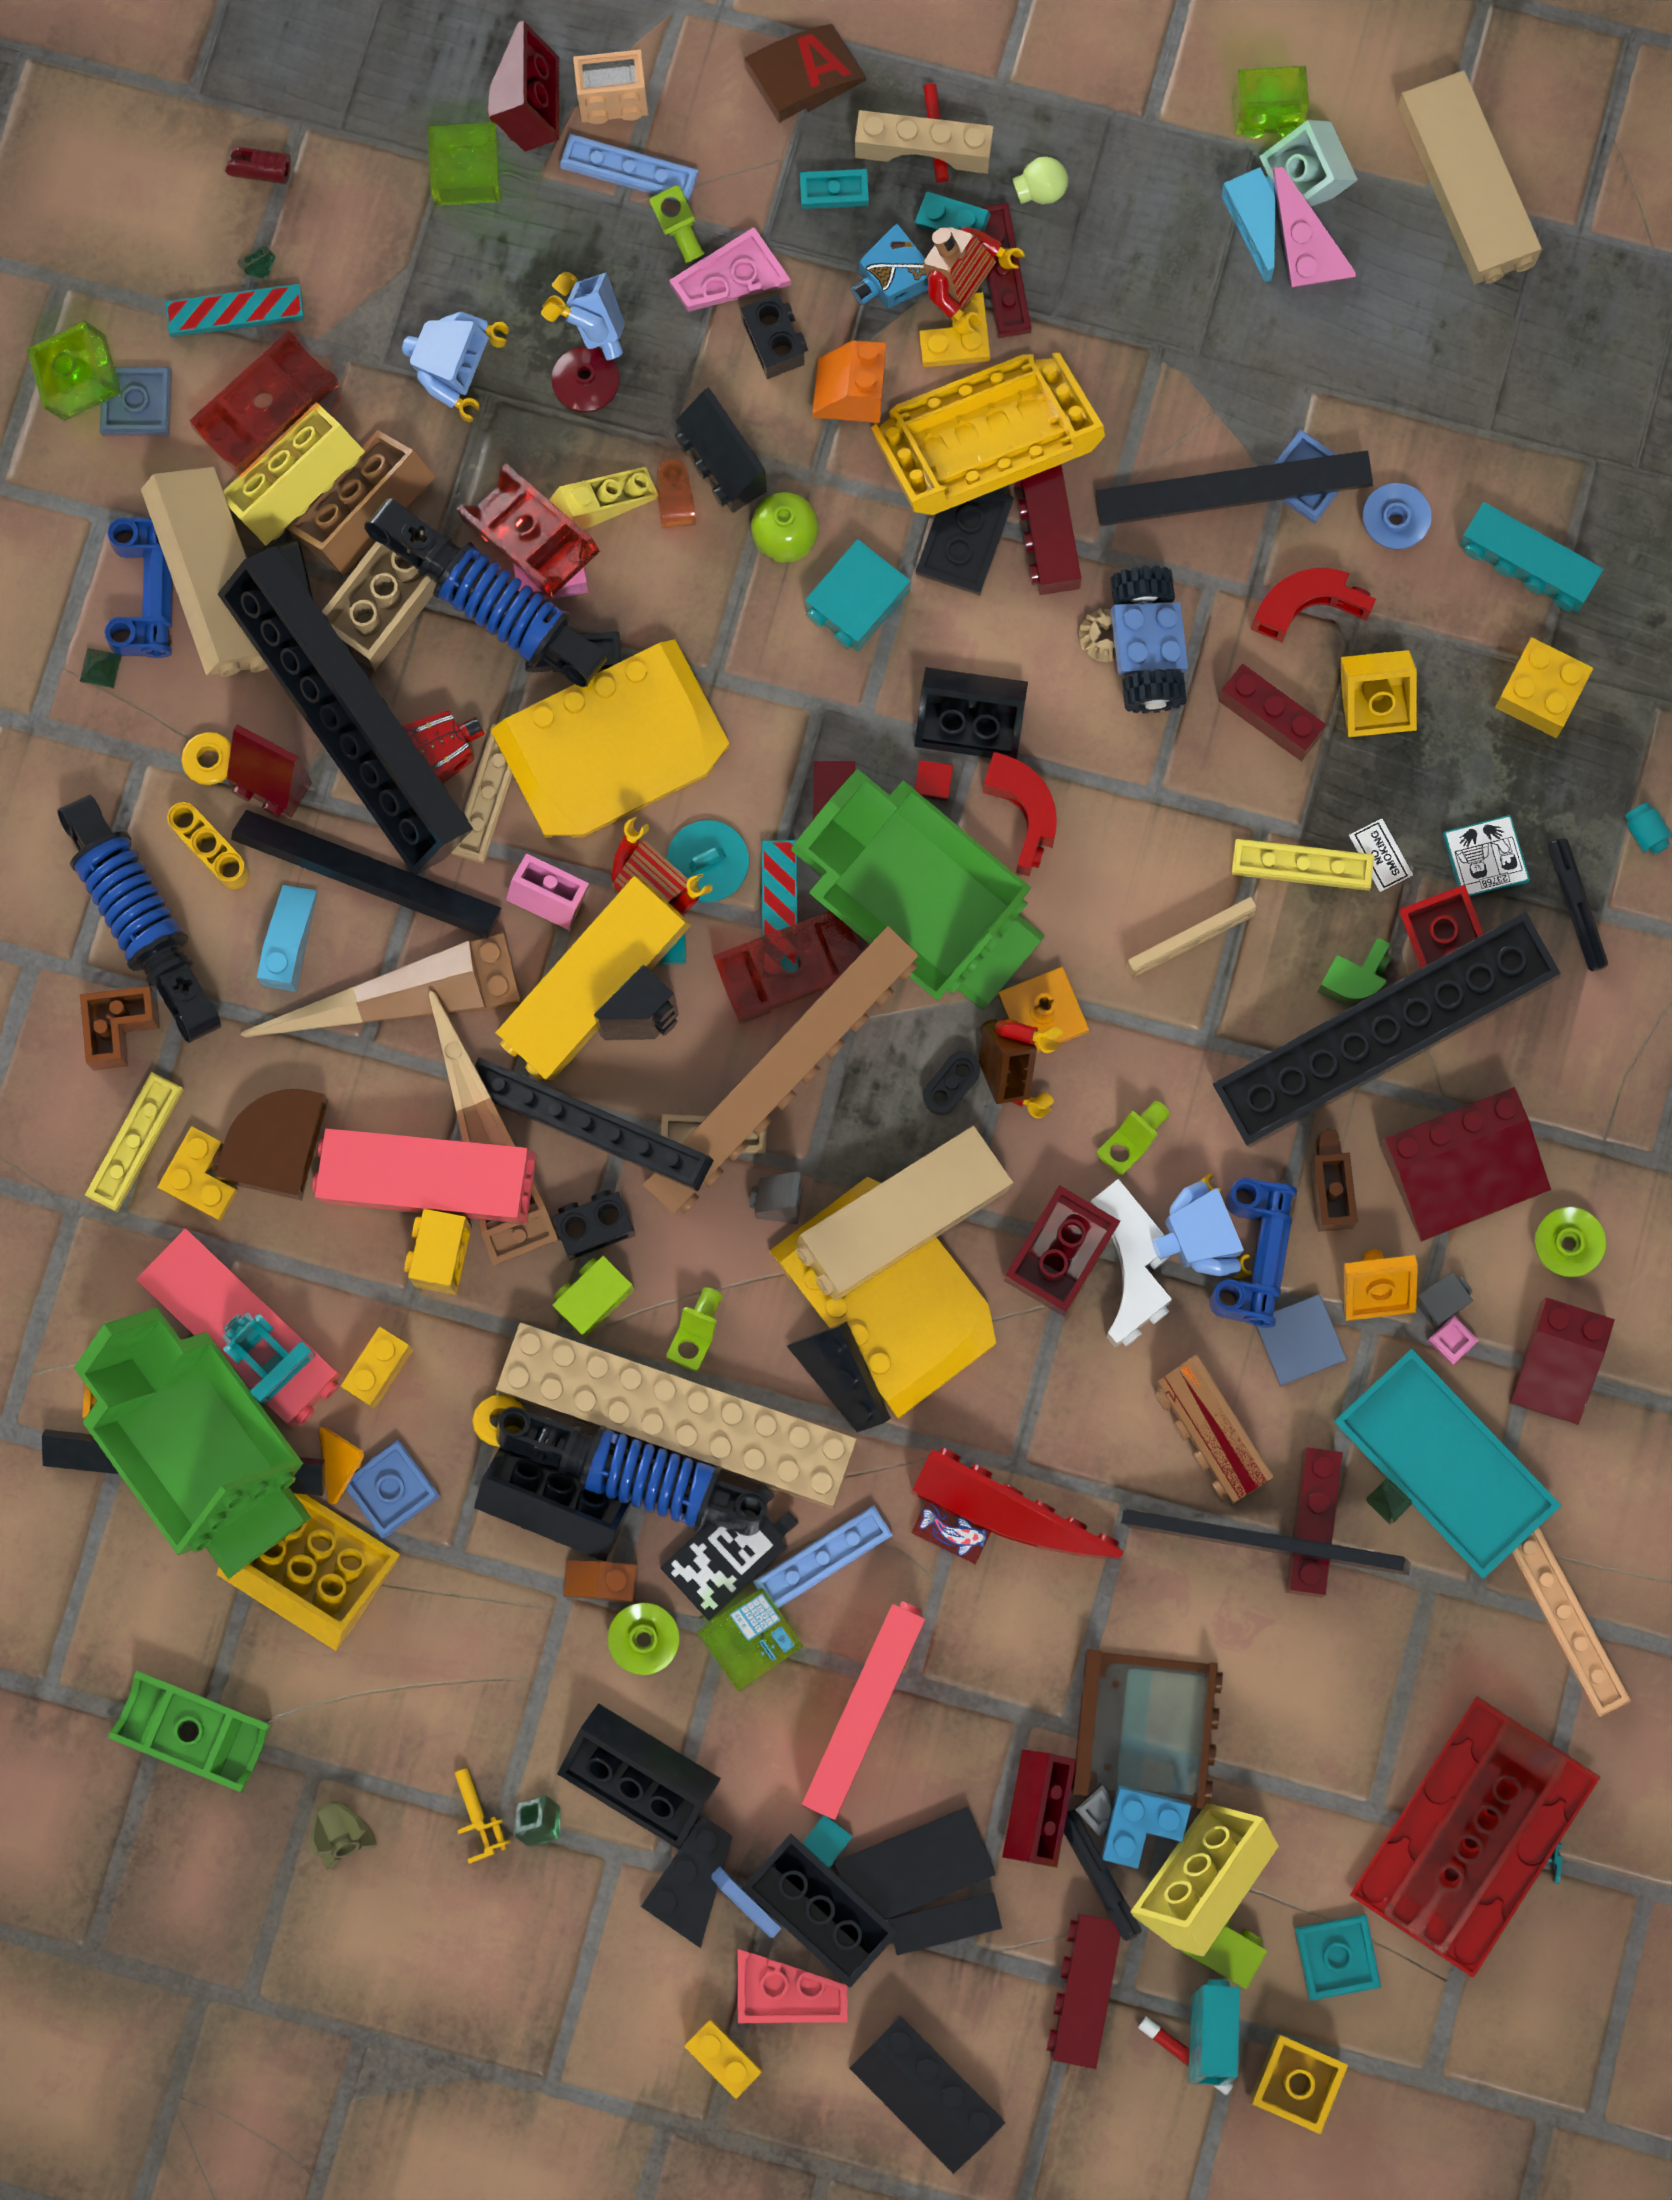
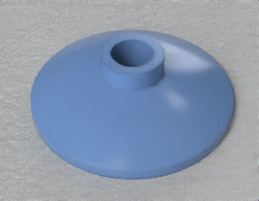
M1389 483L1373 491L1364 505L1362 515L1365 530L1371 539L1385 548L1394 550L1407 549L1419 543L1427 534L1432 518L1431 508L1425 496L1416 488L1404 483ZM1391 516H1398L1402 523L1394 525L1390 522L1389 518Z

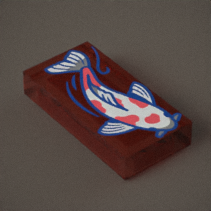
M926 1501L911 1534L976 1565L991 1532Z

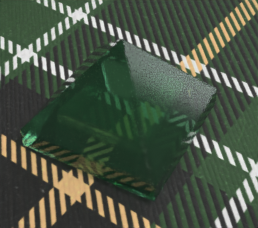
M263 245L240 259L237 264L246 275L268 279L276 257L267 246Z
M88 648L80 682L114 688L122 656Z

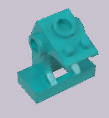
M248 1312L244 1316L238 1314L224 1328L226 1333L222 1338L227 1345L223 1349L236 1363L244 1359L262 1378L250 1393L265 1406L316 1355L302 1341L288 1353L269 1334L274 1328L260 1314L254 1318ZM262 1339L277 1352L263 1367L248 1354Z

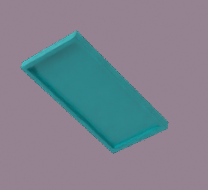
M1413 1349L1409 1350L1334 1421L1482 1579L1562 1506Z

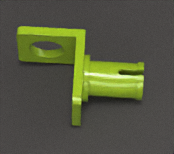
M675 185L651 197L649 200L664 234L673 235L685 259V263L704 255L705 253L702 251L691 227L696 219L680 186ZM667 197H674L680 202L681 210L674 217H667L661 210V203Z
M1153 1101L1150 1107L1140 1116L1132 1111L1120 1128L1097 1150L1096 1155L1118 1176H1122L1148 1150L1158 1136L1155 1130L1170 1117L1166 1106L1159 1101ZM1114 1145L1125 1147L1129 1154L1128 1160L1125 1162L1115 1161L1110 1155V1148Z
M704 1287L694 1310L684 1307L679 1329L666 1354L668 1361L694 1372L699 1370L714 1337L717 1320L713 1317L723 1298L720 1292L713 1288ZM692 1342L697 1346L699 1352L694 1358H683L678 1352L680 1344Z

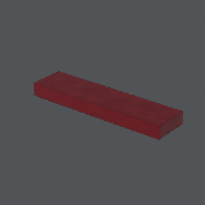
M1009 203L979 207L988 210L991 214L984 232L1002 243L1001 247L1004 249L1017 248ZM1011 254V262L1019 268L1005 269L1002 268L998 256L995 255L993 258L996 263L988 273L987 281L998 338L1029 334L1032 328L1019 258Z

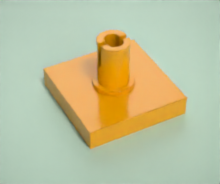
M1063 966L998 992V997L1008 1019L1036 1027L1038 1032L1041 1033L1051 1027H1058L1063 1031L1062 1036L1054 1039L1058 1043H1064L1089 1033L1088 1025ZM1035 1042L1034 1044L1037 1047L1036 1053L1041 1052L1037 1042Z
M1371 1249L1363 1254V1261L1344 1263L1343 1311L1346 1321L1416 1313L1418 1275L1416 1256L1384 1259L1381 1250Z

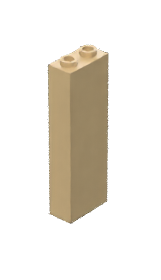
M1465 71L1457 72L1403 92L1399 100L1398 109L1474 285L1483 281L1486 284H1490L1504 277L1505 273L1510 271L1523 272L1532 268L1541 253V245Z
M207 467L153 474L142 487L141 492L206 676L220 674L221 677H229L242 670L250 669L251 672L255 673L269 668L218 596L222 587L243 560L246 559V555L215 468Z
M973 1125L800 1234L796 1242L798 1247L796 1248L797 1255L805 1266L808 1267L810 1265L817 1274L816 1282L821 1291L826 1296L831 1295L836 1302L1007 1193L1013 1181Z

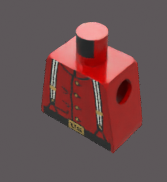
M444 711L402 725L442 784L474 760L468 743L485 735L476 716L457 726L450 711Z

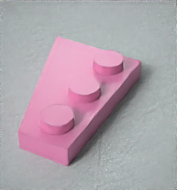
M753 227L670 279L669 283L684 307L690 312L790 286L791 279Z

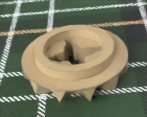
M1099 608L1097 611L1088 614L1080 625V645L1084 652L1092 659L1100 662L1116 661L1114 642L1106 638L1096 643L1101 634L1099 626L1106 630L1111 627L1113 628L1111 610Z

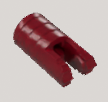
M233 147L230 153L232 159L231 161L228 160L224 170L229 176L286 184L290 175L291 159L288 153Z

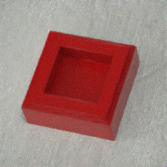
M919 760L915 790L924 798L948 801L953 765Z

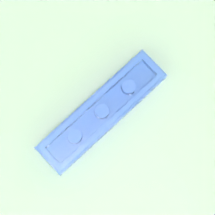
M569 134L560 162L561 169L653 195L678 185L688 205L699 175L698 169L573 134ZM667 197V199L678 201V199L674 197Z
M873 1505L754 1580L753 1583L760 1594L765 1596L774 1611H776L893 1535Z

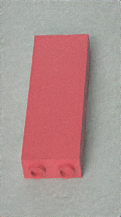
M325 1128L324 1138H321L319 1141V1172H316L313 1177L312 1187L315 1198L325 1204L423 1213V1209H429L472 1219L527 1224L537 1154L528 1148Z
M186 1228L136 1279L194 1336L207 1332L243 1382L251 1390L262 1378L244 1359L236 1363L223 1349L227 1343L222 1336L226 1333L224 1328L230 1320L238 1314L244 1316L247 1312L253 1318L260 1314L274 1328L269 1334L288 1353L302 1341L316 1356L267 1403L290 1427L293 1428L296 1424L301 1426L308 1421L315 1412L312 1407L321 1398L324 1400L328 1399L340 1386L337 1381L342 1376ZM262 1339L248 1354L263 1367L277 1352Z
M903 1601L899 1607L894 1604L891 1605L802 1803L804 1807L836 1821L923 1628L925 1618L920 1617L921 1609Z

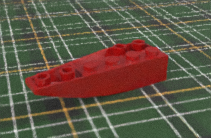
M943 1447L940 1452L934 1449L931 1450L912 1490V1494L946 1512L958 1518H963L978 1528L985 1529L988 1532L1012 1541L1044 1550L1092 1558L1119 1560L1124 1552L1117 1548L1120 1542L1103 1533H1100L1098 1537L1086 1531V1524L1070 1516L1066 1520L1055 1514L1053 1507L1039 1500L1033 1502L1023 1497V1492L1008 1484L1001 1485L991 1479L992 1472L979 1465L973 1464L972 1468H969L959 1463L961 1457Z

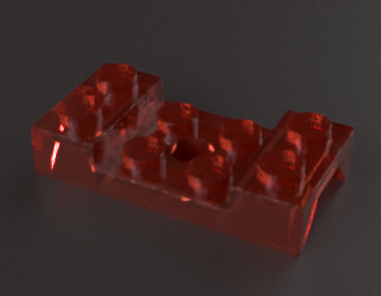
M288 330L192 417L189 422L193 430L240 475L264 453L263 448L310 405L313 406L316 402L319 404L338 386L336 376L331 371L324 369L303 348L294 334ZM262 393L272 396L271 404L265 408H259L254 405L255 398Z
M507 464L500 470L497 488L478 506L461 505L457 509L462 520L485 542L489 541L525 572L533 584L550 598L600 552L595 541L587 532ZM534 522L530 530L518 532L522 524Z
M831 911L715 954L713 958L740 1025L769 1014L774 1008L829 988L860 956L861 952L851 928ZM788 955L797 956L801 961V967L796 972H786L781 967L783 958Z

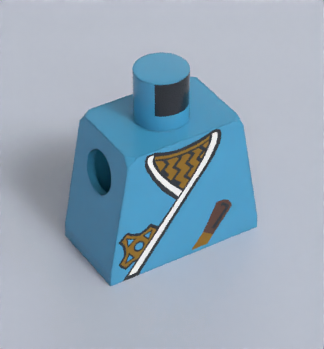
M898 224L893 226L859 261V273L864 280L851 288V291L861 305L866 304L877 296L886 308H891L928 290V279L923 267L925 258Z

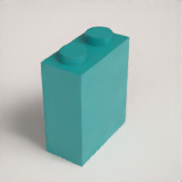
M857 539L805 599L806 616L816 626L822 628L825 625L834 633L832 635L833 638L846 649L851 646L859 652L910 592L911 581Z
M1208 1980V1985H1202L1191 1994L1188 2084L1225 2086L1238 2078L1240 1987H1230V1981Z

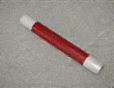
M1145 2016L1138 2029L1189 2067V2048ZM1230 2082L1225 2086H1213L1227 2095L1234 2086V2083Z

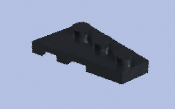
M847 1322L787 1345L788 1349L857 1433L883 1424L891 1419Z
M703 1815L641 1905L643 1909L699 1948H701L718 1889L711 1875L719 1867L724 1869L733 1837Z

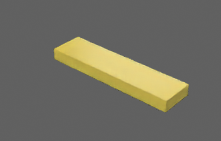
M1236 839L1231 875L1370 891L1374 854Z
M153 1072L150 1073L85 1194L86 1197L118 1213L184 1091L181 1086Z

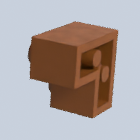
M150 986L80 994L86 1063L93 1071L128 1067L125 1032L160 1028L157 994Z

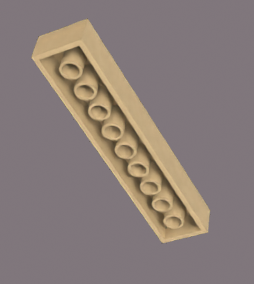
M521 1322L496 1387L497 1392L501 1395L512 1397L526 1404L596 1428H600L602 1425L606 1426L607 1429L616 1434L626 1435L630 1440H640L642 1444H651L656 1449H665L668 1453L679 1454L680 1457L690 1458L694 1462H702L713 1467H722V1471L765 1485L766 1487L834 1510L857 1444V1438Z

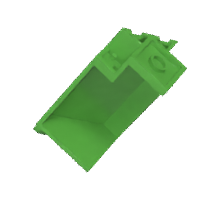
M857 768L827 802L791 849L793 853L822 876L809 894L864 940L871 944L889 926L919 955L914 960L919 966L909 977L937 1001L946 991L953 994L958 990L983 1011L1045 937L1019 915L1028 904L1024 897L1031 887L904 780L889 795Z
M157 1307L103 1324L74 1366L76 1372L97 1399V1402L82 1423L177 1555L192 1550L194 1553H197L206 1548L226 1577L230 1579L311 1519V1516L289 1488L296 1480L294 1475L303 1465V1462L257 1399L250 1393L246 1384L207 1332L181 1340Z

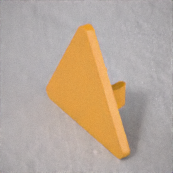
M320 1427L319 1438L322 1459H325V1481L329 1504H337L354 1473L361 1467L364 1453L361 1449L329 1428Z

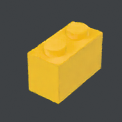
M379 1326L340 1387L375 1410L414 1350L407 1343Z
M712 2018L684 2046L735 2099L763 2071Z

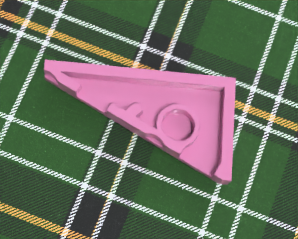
M1283 167L1272 169L1290 288L1355 278V270Z

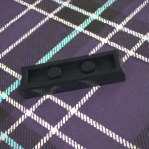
M994 1893L888 1919L889 1924L899 1932L893 1939L897 1955L1002 1929Z

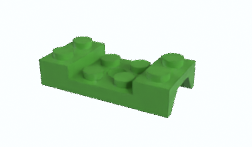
M136 1670L131 1693L120 1719L110 1731L108 1739L238 1792L245 1793L273 1725ZM187 1721L195 1722L199 1728L197 1738L191 1742L184 1741L180 1736V1728Z

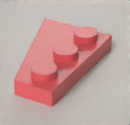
M738 1949V2023L848 2022L846 1984Z

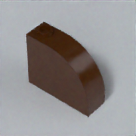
M285 1089L266 1094L253 1101L236 1117L227 1133L222 1151L218 1150L216 1152L212 1167L213 1171H216L215 1177L223 1183L302 1201L328 1103L326 1096L309 1090Z

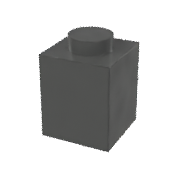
M1451 1272L1417 1296L1416 1305L1435 1329L1473 1301L1470 1297V1294L1473 1292L1462 1276L1456 1277Z

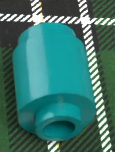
M1649 802L1641 804L1625 815L1628 821L1626 826L1643 854L1651 852L1655 856L1671 846L1668 840L1672 838V832L1656 807L1652 808Z

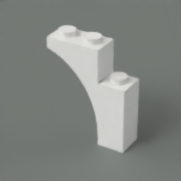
M1117 1179L1092 1199L1090 1203L1121 1221L1111 1238L1121 1264L1122 1296L1117 1317L1106 1338L1114 1347H1117L1120 1343L1127 1347L1142 1335V1332L1139 1330L1140 1327L1149 1320L1154 1325L1170 1312L1167 1306L1172 1299L1147 1270L1149 1266L1155 1270L1168 1260L1170 1256L1161 1260L1158 1258L1152 1240L1164 1236L1163 1232L1121 1181Z

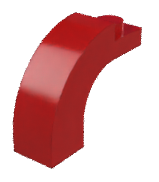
M1332 568L1306 569L1284 578L1268 592L1257 611L1251 630L1283 643L1293 619L1308 607L1316 605L1332 606L1367 621L1376 599L1371 597V594L1363 588L1357 586L1349 588L1345 586L1350 573Z
M994 752L985 778L983 793L1008 800L1022 812L1027 823V834L1018 860L1016 873L1030 876L1032 867L1039 868L1045 848H1041L1039 845L1053 848L1057 826L1055 804L1045 782L1033 769L1015 758Z

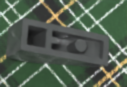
M789 1172L760 1178L759 1188L752 1187L750 1208L756 1209L755 1215L757 1219L798 1224L803 1191L801 1172Z

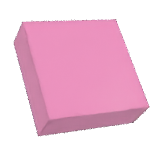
M1454 1315L1427 1341L1453 1366L1479 1340Z

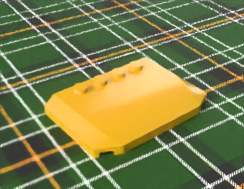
M1052 353L1053 359L1035 360L1034 354H1025L899 403L889 411L890 418L880 427L877 424L871 427L877 445L914 512L935 515L1094 450L1106 436L1104 426L1060 353Z
M675 639L660 642L597 673L587 687H580L574 684L505 718L490 730L545 838H553L552 836L584 838L707 777L721 755L730 747L723 729Z
M866 1177L769 1250V1253L789 1279L794 1282L828 1328L844 1322L848 1323L882 1400L895 1417L900 1419L996 1345V1338L989 1304L937 1237L836 1302L831 1295L826 1296L821 1291L816 1282L817 1274L810 1265L808 1267L805 1266L798 1257L796 1242L800 1234L881 1184Z

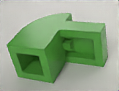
M1377 938L1362 967L1336 955L1317 992L1340 1004L1355 1006L1380 992L1387 980L1375 975V972L1382 975L1389 963L1391 956L1387 955L1386 951L1390 943Z

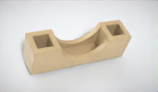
M859 110L855 137V158L889 162L891 159L902 155H925L943 160L955 170L988 174L993 126Z

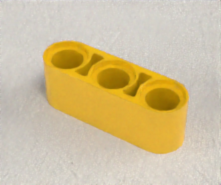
M186 802L173 805L168 811L167 820L176 836L224 887L232 890L243 887L249 879V869L241 856L193 805ZM192 815L194 817L190 826L186 828L178 827V820L182 816ZM209 839L216 840L217 843L214 850L207 853L200 851L204 841ZM230 864H238L240 866L239 872L235 876H223L226 866Z

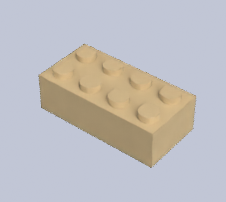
M378 542L374 543L322 611L340 639L347 645L352 656L374 671L434 595L433 591L436 585L429 577L423 578L420 576L418 569Z

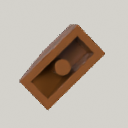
M567 1560L563 1596L635 1604L639 1568L637 1565Z

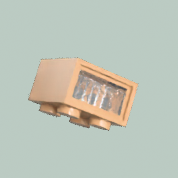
M641 49L573 57L582 122L603 124L610 119L619 118L633 121L641 118V116L648 115Z

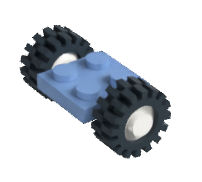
M1143 566V568L1133 567L1131 570L1125 569L1121 573H1115L1110 579L1113 597L1111 617L1118 675H1132L1122 680L1125 709L1133 713L1142 711V714L1150 711L1158 713L1160 710L1169 711L1171 708H1179L1180 705H1184L1187 702L1184 673L1188 669L1181 602L1172 603L1175 599L1172 570H1168L1167 567L1160 568V566L1152 568Z

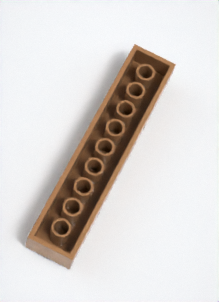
M889 926L878 935L682 1143V1145L706 1154L714 1160L703 1181L708 1188L723 1173L719 1166L727 1158L734 1162L748 1147L744 1140L753 1131L758 1136L771 1123L772 1119L768 1117V1114L776 1106L783 1110L796 1096L792 1089L801 1080L807 1084L821 1070L816 1065L825 1054L832 1058L842 1048L845 1042L841 1037L849 1029L856 1033L870 1018L865 1012L874 1003L880 1007L893 994L894 991L890 988L891 984L898 977L905 981L919 966L914 962L919 955ZM653 1173L643 1184L673 1214L679 1209L685 1213L699 1199L695 1190L656 1173Z

